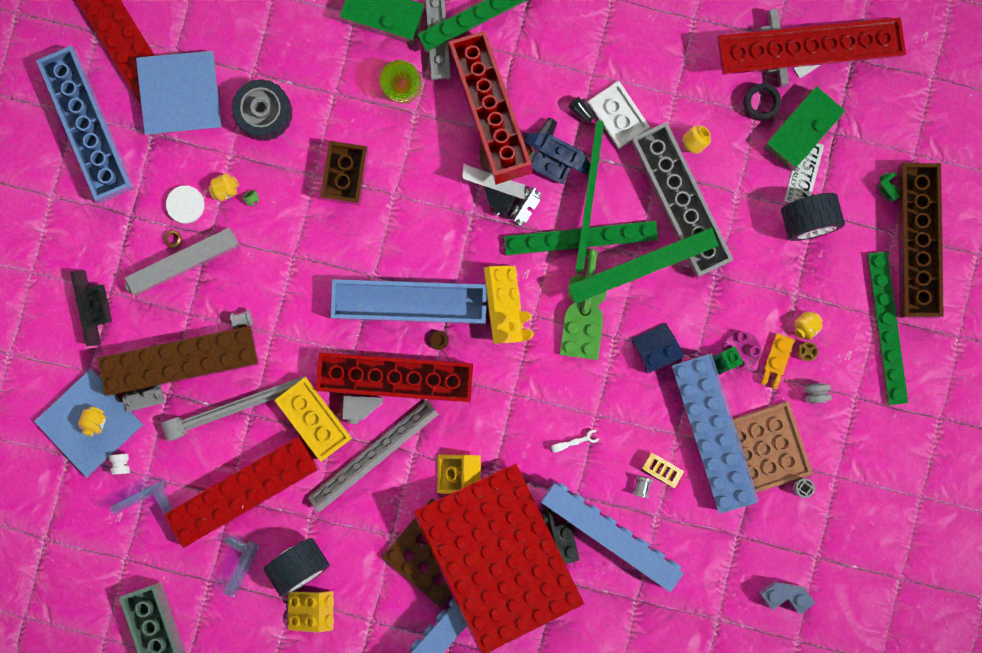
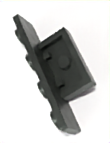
M72 271V284L86 346L101 345L98 326L112 322L105 285L89 288L86 271Z
M551 509L539 510L565 564L579 561L571 523L555 526Z

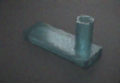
M163 479L113 504L110 510L112 514H115L153 495L164 515L173 509L163 490L168 485Z
M229 534L224 544L242 553L223 594L235 597L261 544L255 541H248L246 543Z

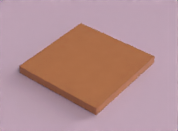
M789 401L733 419L756 492L813 475Z

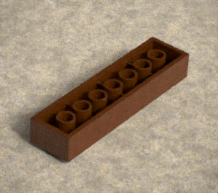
M902 163L898 166V194L900 195L898 197L900 318L944 317L941 163Z
M251 326L97 358L104 394L108 397L260 365Z

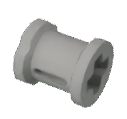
M249 309L243 313L230 314L233 329L245 325L253 326Z
M636 476L637 484L632 494L649 498V487L653 479Z

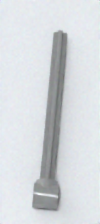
M304 376L184 420L177 417L161 423L166 440L169 442L181 438L187 434V430L276 399L302 380Z

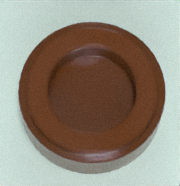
M443 331L433 332L429 339L430 345L436 350L446 348L449 343L448 336Z

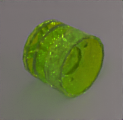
M392 61L384 67L380 76L382 90L389 99L396 103H410L417 99L421 93L423 86L422 77L415 66L408 61ZM401 79L407 82V84L403 85V88L398 84V82H401Z

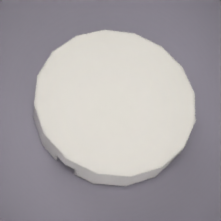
M179 186L168 195L166 209L175 221L182 224L193 223L204 212V198L196 188Z

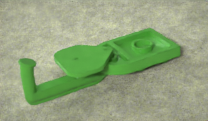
M589 249L586 253L588 258L586 275H574L570 279L569 285L595 275L598 255L595 249ZM568 288V296L574 302L570 290ZM607 291L569 306L564 319L560 355L598 360L603 326V314L598 305L606 299Z

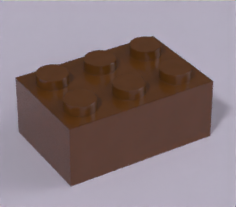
M329 141L321 190L322 200L360 206L369 151L367 146Z

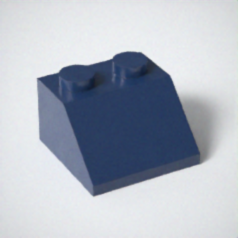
M667 323L631 339L647 374L684 357Z

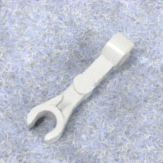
M591 430L587 433L586 437L573 439L567 443L554 444L551 446L552 452L562 451L568 448V446H574L587 440L595 443L599 438L591 440L590 434L597 431Z

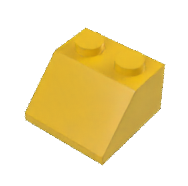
M438 455L437 493L451 494L481 480V455Z

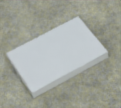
M619 81L587 101L598 120L604 122V129L618 149L628 144L633 137L651 128Z

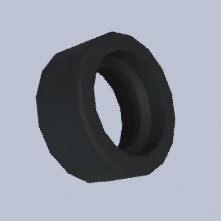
M760 83L754 85L744 97V110L754 120L765 121L772 118L781 105V97L778 90L771 84ZM759 91H765L773 98V107L766 113L755 111L751 105L752 96Z

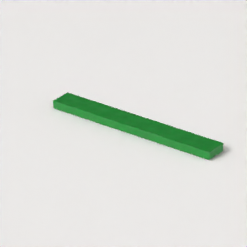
M598 120L595 128L575 273L581 274L585 264L604 122Z
M708 228L572 283L568 287L576 304L715 248L719 244L713 229Z

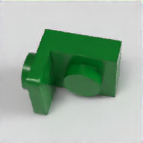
M889 172L885 173L879 178L881 182L876 185L889 203L900 197L898 188L889 182L890 179L897 175L896 172L889 174Z
M735 346L713 356L718 374L743 364Z

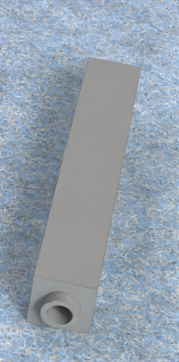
M227 228L125 277L127 281L125 283L126 289L129 294L132 293L138 296L240 247L232 229Z

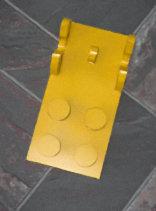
M516 266L484 267L493 344L517 343L530 340L534 336V332L530 329H524L523 324L528 322L532 315L527 311H521Z
M306 377L274 400L320 462L352 439L350 433L343 427L340 420L330 410Z

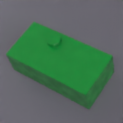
M345 0L340 20L342 23L413 45L425 7L424 4L413 0Z
M816 86L764 145V148L793 171L846 110Z

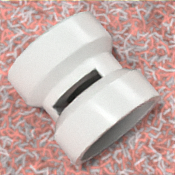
M129 454L109 455L110 462L113 465L110 469L111 475L130 473V467L127 465Z

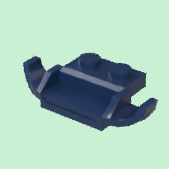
M524 133V143L537 149L531 160L533 170L560 184L564 183L571 168L587 175L590 169V162L581 150L549 133Z

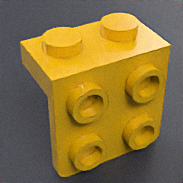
M293 591L288 594L289 630L306 632L333 630V591Z

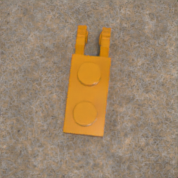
M778 333L775 334L764 367L765 371L761 380L762 385H766L770 372L776 374L772 388H778L795 339Z

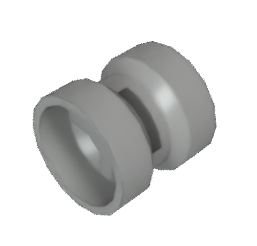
M800 478L794 482L793 491L799 497L808 498L814 494L815 485L809 479Z

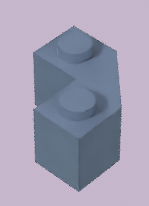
M772 581L758 592L772 610L787 600L796 613L802 614L815 604L807 590L801 585Z

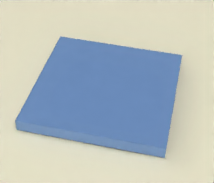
M213 51L136 58L145 135L222 128Z
M90 369L34 421L86 478L144 425L132 411H126V406L117 395L105 396L102 379L93 369ZM89 407H95L104 411L106 416L102 432L100 434H93V437L82 434V429L78 427L82 411L89 409Z

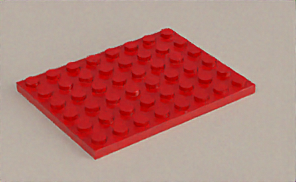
M513 464L413 511L480 653H489L585 604L517 464Z

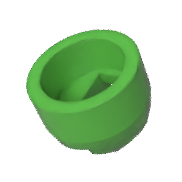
M251 190L242 197L248 206H255L254 202L259 203V195L256 190Z

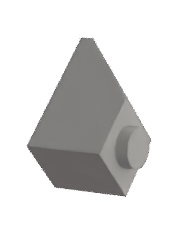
M344 396L343 419L347 420L349 424H359V420H364L383 403L384 398Z

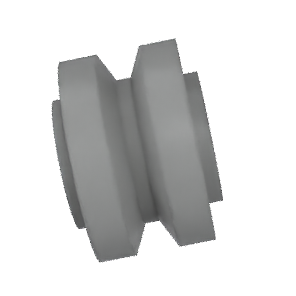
M821 383L809 384L808 387H803L804 392L808 393V396L804 397L805 402L814 404L826 403L827 400H832V395L827 393L831 390V385Z

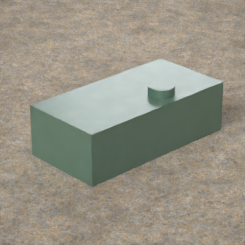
M162 582L119 597L138 653H186Z

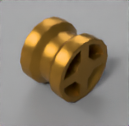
M812 342L802 343L797 348V356L802 361H812L818 355V348Z

